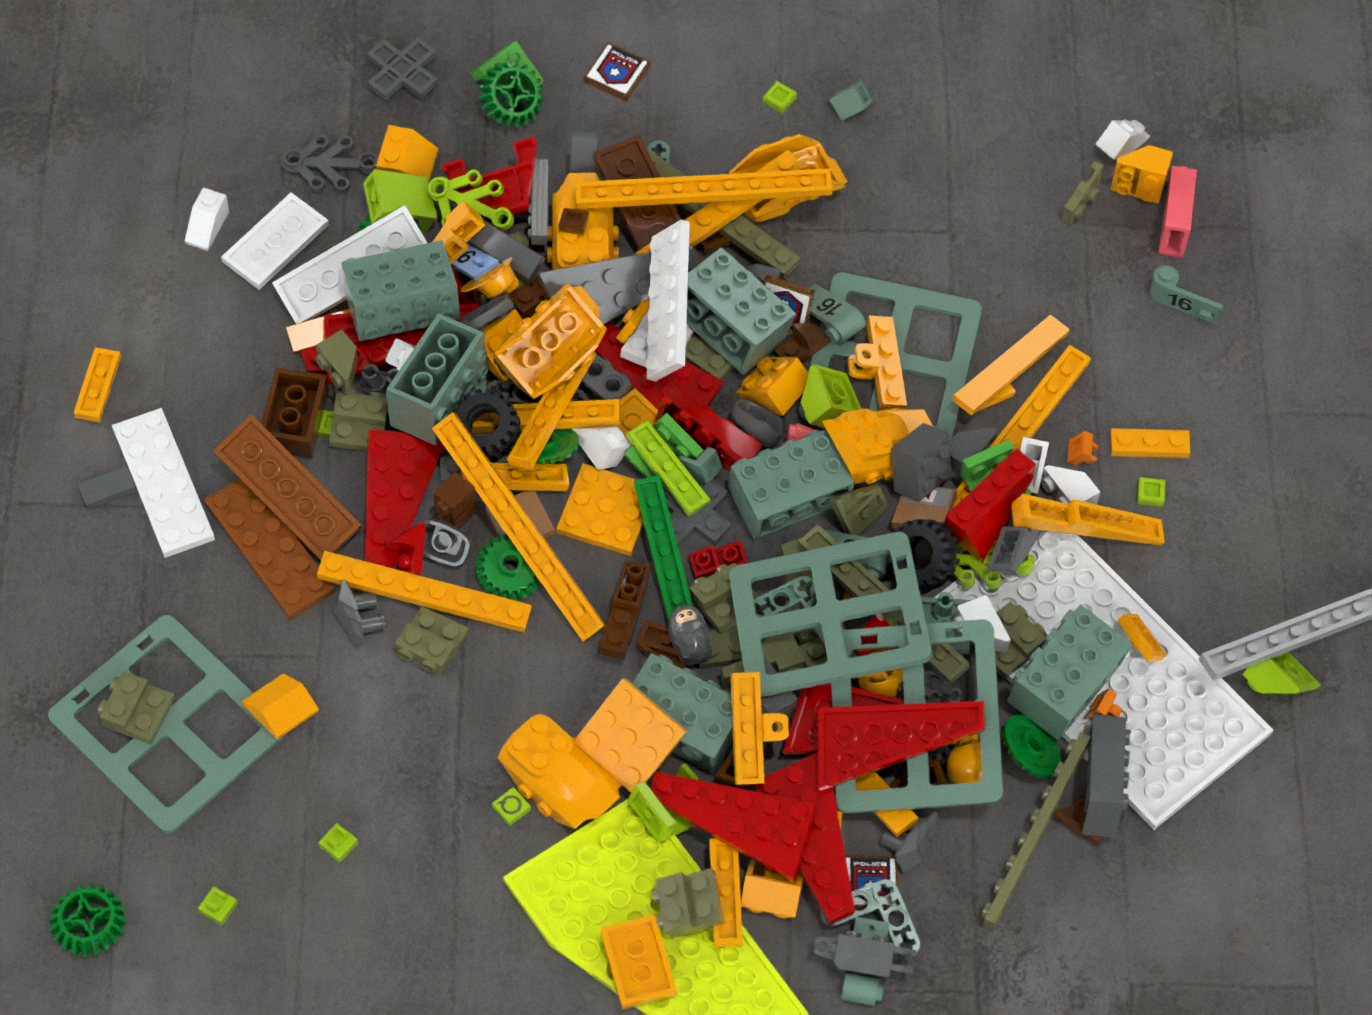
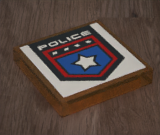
M607 42L583 77L584 83L627 102L650 68V61Z
M766 275L763 285L771 289L781 301L789 305L796 313L792 324L809 323L815 290Z
M845 855L852 891L884 879L891 880L898 888V863L895 856ZM881 886L878 896H884L888 903L886 907H883L884 911L891 906L899 905L897 901L892 904L889 899L892 890H886L884 886ZM855 896L853 898L855 910L862 911L866 909L867 900L863 896Z

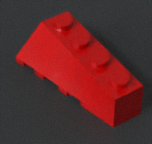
M675 387L661 401L655 422L668 413L703 449L702 453L707 447L716 449L721 465L731 471V466L736 461L743 458L751 459L759 454L762 444L758 442L756 437L744 433L732 421L724 420L715 414L712 408L694 400L689 393L680 391Z
M1017 448L945 516V528L952 529L953 533L951 536L957 537L958 543L982 563H984L988 552L997 541L1002 526H1005L1011 518V503L1026 493L1034 479L1036 464Z

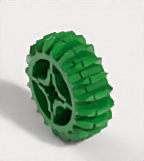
M505 60L503 64L499 62L494 64V69H487V75L482 76L481 81L484 84L480 85L478 90L484 92V94L478 96V99L485 101L481 109H489L487 117L490 118L494 115V123L498 124L503 121L504 127L512 124L516 128L520 123L526 125L529 123V119H535V112L541 111L542 108L538 103L544 102V98L539 96V94L544 92V88L537 86L541 82L540 78H533L536 71L527 72L528 64L520 67L519 61H514L511 64L509 60ZM509 75L505 86H495L500 76ZM520 81L524 85L525 89L521 87ZM508 90H511L512 93H514V98L510 97L511 94H508ZM496 98H499L501 100L502 106L499 104ZM518 102H527L522 112L514 113V108L517 107Z
M91 882L87 885V889H83L82 885L78 883V891L73 892L67 888L68 897L59 896L58 902L60 905H53L52 911L54 914L49 917L50 923L53 924L50 927V931L55 935V942L61 944L63 951L66 952L71 949L73 956L78 955L81 951L84 958H87L89 952L93 951L94 955L98 957L99 949L103 948L104 951L109 952L108 944L117 945L118 938L116 936H123L124 929L121 926L127 923L126 917H124L126 910L124 906H120L122 904L120 897H114L113 890L109 889L105 892V887L102 884L95 890ZM88 903L99 904V905L104 906L105 908H104V909H102V907L94 908V907H91ZM79 907L75 914L70 915L73 910ZM85 912H88L89 918L92 920L90 921V929L87 923H85V919H87ZM107 925L100 933L97 934V931L100 927ZM74 931L75 934L84 933L88 937H78L71 934L70 932Z

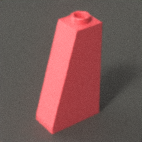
M1172 166L1158 254L1184 257L1191 230L1197 169H1190L1185 166Z

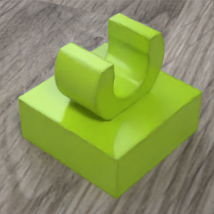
M336 823L318 844L322 850L341 863L358 844V839Z
M213 886L198 907V911L223 926L238 905V901Z

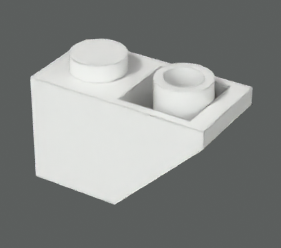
M1112 120L1096 145L1111 158L1118 159L1136 150L1148 140L1150 135L1144 131L1145 127L1136 120Z
M1050 465L1044 467L1041 478L1042 486L1047 493H1051L1057 502L1068 504L1075 499L1097 505L1100 491L1085 472Z

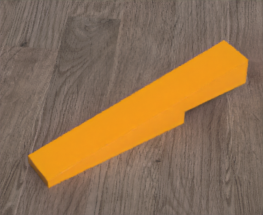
M1022 494L1011 503L1014 527H1027L1028 529L1160 546L1165 543L1161 519L1075 499L1066 504Z

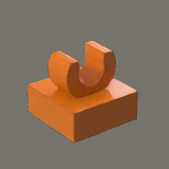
M1083 431L1069 440L1067 463L1077 466L1083 461L1086 464H1092L1097 461V457L1092 455V452L1098 449V445L1093 442L1092 433Z
M1109 688L1098 694L1085 717L1091 721L1093 714L1119 717L1122 708L1113 703L1118 694Z

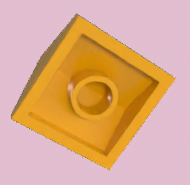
M284 673L244 699L241 703L277 740L319 712L318 706L304 685Z

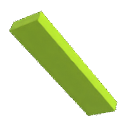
M648 420L626 433L628 441L656 476L660 475L662 484L688 517L710 503L711 499Z

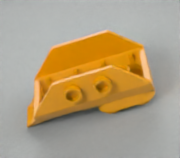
M801 134L792 137L787 136L780 141L759 146L729 171L730 174L755 173L789 150L803 165L804 170L830 168L832 192L844 188V184L848 182L836 160L826 154L820 142ZM820 196L763 199L744 213L751 221L762 222L786 214L793 206L807 200L817 199Z
M569 173L560 189L552 195V226L547 227V241H552V247H547V262L552 263V270L619 257V247H614L613 241H618V226H613V207L577 209L576 182L600 181L596 173ZM564 208L589 211V220L584 235L559 231L558 224Z
M567 282L550 300L542 301L535 308L536 313L531 318L527 317L517 325L518 330L494 352L498 365L517 387L533 399L562 381H568L575 374L574 369L579 364H585L593 357L594 354L592 352L598 347L607 329L599 319L600 307L581 285L571 287Z
M889 408L878 411L859 409L847 411L837 418L822 421L824 428L827 429L848 467L855 484L865 482L872 484L880 479H885L886 481L893 479L891 448L922 423L933 426L923 409Z
M543 714L534 715L509 737L497 758L517 785L519 793L527 800L531 798L545 817L548 818L550 816L556 822L575 829L587 819H598L620 798L618 789L622 784L573 743L575 738H571L550 717Z

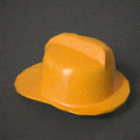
M513 258L506 259L478 280L472 279L461 288V292H468L477 288L487 297L493 299L504 292L511 293L519 285V280L510 266Z

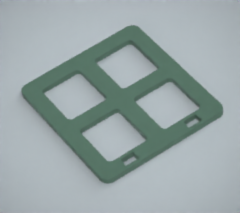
M844 272L835 274L829 292L846 301L849 294H854L894 304L892 317L902 372L945 381L946 387L938 421L934 427L948 432L949 439L951 440L960 407L952 399L954 394L965 386L982 313L981 304L976 300L859 275ZM920 308L961 318L956 345L950 362L904 352L914 309ZM821 321L820 328L825 332L827 330L826 325ZM845 341L843 344L830 342L812 356L810 367L815 364L829 368L830 360L834 357L847 360L850 355L855 354L854 348L860 343ZM876 384L869 410L872 411L884 410L879 409ZM800 402L799 415L802 419L806 420L805 412Z
M894 532L737 565L729 572L745 673L760 672L761 697L923 664L932 657L908 536L903 532ZM882 554L891 555L897 582L896 589L842 601L836 599L831 574V567L834 564ZM906 559L908 568L898 570L897 561ZM805 570L812 572L817 598L815 606L757 617L752 591V583L754 581ZM894 610H901L903 612L909 641L906 647L855 658L847 657L841 627L842 622ZM919 624L921 634L911 635L910 627ZM812 627L822 628L828 659L825 664L773 675L766 673L761 645L763 638Z
M170 615L159 617L56 703L48 713L50 723L161 832L166 834L177 831L285 737L284 735L277 740L241 704L253 692ZM150 637L153 642L143 651L137 647L146 638ZM170 641L206 675L205 678L170 707L152 744L133 738L117 753H110L75 719V716L107 690L115 676L120 677L123 671L132 674L130 670L161 643ZM86 690L89 696L80 704H77L74 699ZM219 692L225 693L260 727L256 734L226 759L219 758L184 724L190 716ZM164 739H169L205 774V777L170 807L164 806L129 772V769Z
M979 619L926 624L930 645L973 642L975 644L978 698L975 701H984L985 731L980 733L982 780L977 783L931 785L928 752L907 759L908 785L904 788L859 791L856 789V778L836 785V802L838 808L843 813L993 804L1002 799L1003 775L994 628L990 621ZM919 624L910 627L911 635L921 634ZM905 625L842 630L846 654L849 658L854 651L903 648L909 644ZM962 629V637L946 638L945 630ZM878 635L876 644L862 645L861 636ZM924 663L903 668L904 704L926 703ZM851 678L831 682L832 707L852 706Z

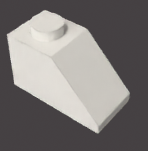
M202 188L192 207L185 244L209 251L229 213L227 196L225 194Z
M617 426L572 428L578 435L579 445L598 470L617 467L625 452L631 447Z
M987 595L957 606L954 621L979 619L990 621L994 628L995 651L1001 653L1008 651L1011 639Z

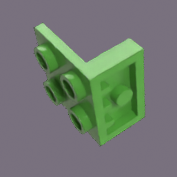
M516 41L504 47L470 73L476 82L482 76L487 75V69H494V64L498 62L503 64L505 60H509L512 64L514 61H519L520 67L528 64L527 72L536 71L533 78L541 79L537 86L544 82V79ZM509 75L500 76L495 86H505ZM520 81L521 87L525 89L524 85ZM508 90V94H511L510 97L514 98V93H512L511 90Z
M668 413L664 414L652 425L677 458L682 455L694 460L703 451ZM633 446L625 452L624 456L646 478L656 476Z
M1010 440L963 459L960 475L970 492L1014 451V446ZM1029 488L1025 493L1027 495H1031V491Z

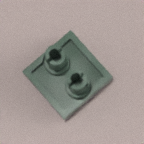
M942 592L938 598L921 597L926 624L953 622L957 606L971 600L953 599L952 594L948 592ZM957 629L945 630L946 638L962 637V632L959 633ZM970 642L949 644L958 653L969 654Z

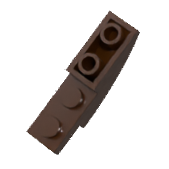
M625 560L613 596L612 608L601 638L598 654L625 660L640 615L651 566Z

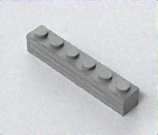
M536 159L530 198L532 203L529 206L531 216H528V226H531V229H528V238H531V245H547L548 159Z

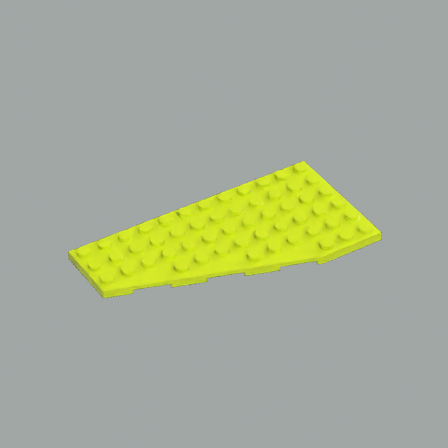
M627 800L601 815L598 819L588 823L505 875L503 882L550 947L617 994L600 928L654 914L657 916V914L661 913L660 904L657 905L652 894V889L657 887L656 879L679 872L689 875L702 870L676 836L659 843ZM743 925L742 947L714 948L713 927L671 938L664 930H660L676 985L677 996L634 1006L645 1015H809Z

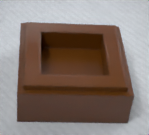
M564 208L558 224L559 231L584 235L589 220V211Z

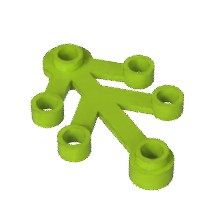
M470 170L466 175L452 180H448L445 177L432 179L428 186V194L434 201L439 202L443 217L442 225L446 222L445 217L451 212L449 200L457 203V205L465 201L480 215L491 219L498 229L507 230L514 223V216L508 209L498 208L495 210L476 201L488 195L494 197L502 195L504 191L503 185L498 180H491L487 185L462 194L455 191L468 184L477 187L482 183V175L477 170ZM478 175L477 180L472 182L471 177ZM499 185L498 190L492 192V187ZM445 187L444 191L438 194V189ZM508 217V221L505 224H501L502 218Z
M997 541L988 552L984 563L971 553L969 555L962 554L966 549L959 543L956 544V548H960L961 553L956 554V558L960 559L959 565H968L986 582L988 588L997 589L1001 586V574L999 572H991L986 567L989 565L992 557L989 554L994 551ZM1028 553L1024 561L1014 572L1020 576L1030 575L1035 569L1033 556ZM954 565L953 568L956 571L953 576L959 580L960 586L963 588L972 587L975 584L974 573L971 570H963L959 565Z

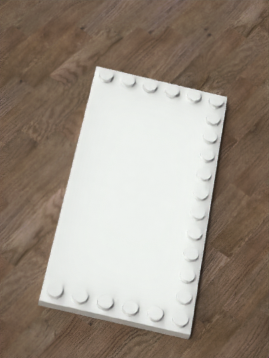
M1041 530L1029 552L1034 558L1035 569L1030 575L1020 576L1015 572H999L1002 580L1001 586L997 589H990L986 586V582L971 569L975 576V584L972 587H961L957 579L942 592L952 594L953 599L974 600L987 595L996 612L1010 601L1015 606L1021 605L1028 613L1027 619L1033 625L1038 623L1045 629L1046 637L1054 628L1057 630L1061 624L1060 621L1070 609L1075 611L1080 604L1127 640L1130 637L1117 620L1123 614L1139 615L1165 650L1167 656L1160 662H1148L1139 650L1131 646L1120 667L1098 694L1108 688L1118 694L1113 703L1122 708L1119 717L1126 718V729L1131 730L1129 746H1125V750L1130 751L1128 767H1124V772H1129L1128 788L1124 789V794H1128V804L1155 830L1271 736L1273 729L1222 678L1213 681L1198 660L1200 656L1078 535ZM1030 661L1026 662L1023 667L1025 668ZM1019 669L1006 678L1010 683L1014 681L1013 677ZM1096 696L1063 735L1068 743H1070L1072 738L1077 740L1080 732L1089 735L1092 721L1085 716ZM1088 748L1083 756L1086 761H1088Z

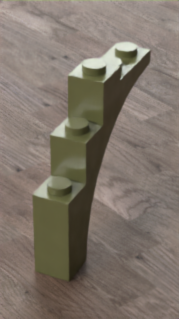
M800 539L782 544L780 556L804 552L798 546ZM805 570L786 574V582L788 583L801 576L813 578L812 572ZM800 586V592L805 591L809 596L810 587L804 588V586ZM812 627L769 636L761 644L763 657L768 660L777 673L804 668L805 660L797 644H805L812 641L816 637L817 632ZM743 659L721 669V683L724 690L731 688L730 673L744 672Z

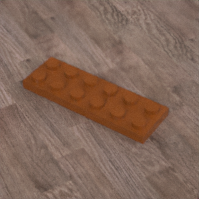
M252 414L213 450L320 560H322L324 551L336 553L362 527Z
M241 479L204 499L206 507L289 620L335 594V589L330 582L317 579L319 567L291 529Z

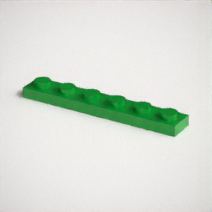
M658 475L634 480V488L669 624L670 615L674 609L681 605H692L661 478Z

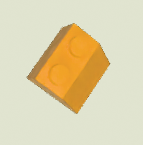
M388 125L376 169L428 177L430 182L439 150L438 147L413 129Z
M751 857L745 876L741 907H745L747 910L755 913L762 911L774 913L779 918H795L804 878L798 870L795 883H792L784 875L775 870L771 871L763 863Z

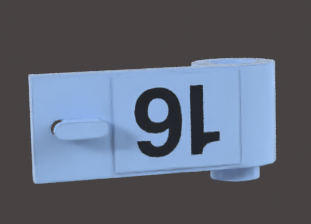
M468 241L469 249L450 265L454 268L456 274L460 271L476 281L500 263L497 259L476 248Z

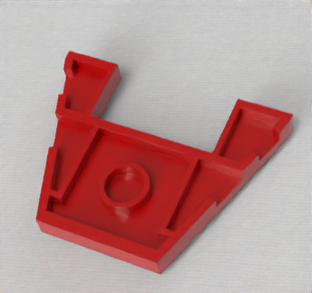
M535 136L513 142L518 164L482 175L483 181L477 187L468 184L456 190L462 194L487 185L491 180H498L504 187L502 195L498 197L488 195L476 201L495 210L506 208L513 215L529 210L538 145ZM463 158L441 165L449 180L467 174ZM478 177L471 178V181H476ZM499 185L493 186L492 192L497 191ZM480 215L481 218L484 219L485 221H487V222H491V221H492L491 219H489V218H487V217H485V216H483V215Z

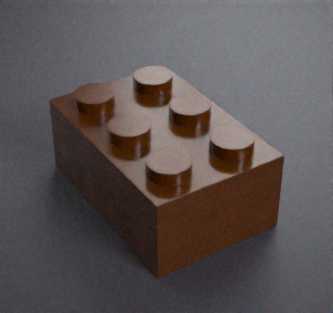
M275 368L261 424L291 455L313 458L318 431L329 393L327 375Z

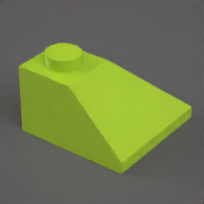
M815 364L810 367L801 400L805 412L804 416L809 424L824 428L823 420L834 419L844 412L861 409L847 373Z
M1290 652L1250 666L1243 673V676L1248 680V685L1254 691L1260 693L1297 694L1315 690L1321 686Z

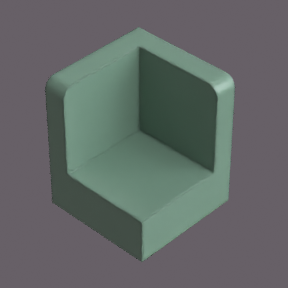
M861 80L838 91L829 99L841 120L866 109L873 101Z
M707 447L694 460L682 455L678 457L692 477L702 484L710 483L722 469L716 449Z

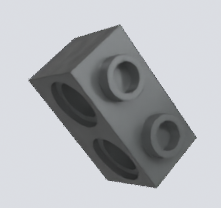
M596 354L578 389L585 392L590 400H620L631 391V381L625 374H619L606 358H601ZM597 373L599 375L591 376L590 374ZM610 389H616V390H618V391L611 392V391H608V390H610Z

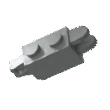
M845 930L844 935L838 934V937H816L814 955L834 961L838 971L889 979L890 971L913 974L914 968L908 965L892 964L893 954L908 958L916 957V950L894 946L895 943H889L890 938L873 935L872 940L861 938L862 933Z

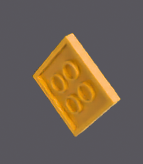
M583 463L556 528V534L632 556L644 526L634 488V480L636 479L603 469L598 470L596 467Z
M623 678L573 743L632 793L635 785L641 782L647 783L688 731L629 680Z

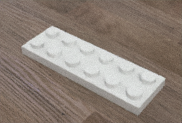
M404 205L272 283L295 323H303L316 318L347 300L341 262L427 244V241Z
M679 220L654 235L650 243L651 264L649 271L651 276L648 291L650 303L646 368L647 379L657 381L685 366L690 222Z
M162 408L112 425L164 558L214 541V534Z

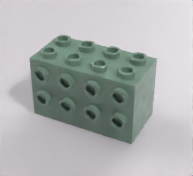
M443 240L341 262L346 299L359 341L430 326L438 313L453 320L460 319L457 283Z
M722 247L688 272L686 324L743 375L784 343L796 313Z
M438 313L386 389L390 426L437 445L440 439L432 428L450 415L453 409L458 410L457 402L460 399L464 402L467 399L465 397L467 393H470L471 396L474 395L477 383L487 375V351L485 350L484 332Z
M827 429L823 431L814 430L808 433L805 438L797 441L795 439L786 441L777 449L763 450L754 458H743L736 461L731 466L728 489L755 541L834 510L829 499L832 496L852 491L855 482Z
M1081 604L1075 611L1070 609L1064 615L1057 630L1054 628L1045 639V644L1041 649L1038 647L1029 658L1030 662L1025 668L1022 666L1013 677L1014 681L1008 688L1011 693L1007 702L1058 741L1120 667L1133 644Z
M651 653L632 684L688 731L671 753L716 776L733 748L731 693L728 694L722 691L721 687L711 680L703 681L697 677L695 672L684 667L681 669L673 665V661L663 655L658 657Z

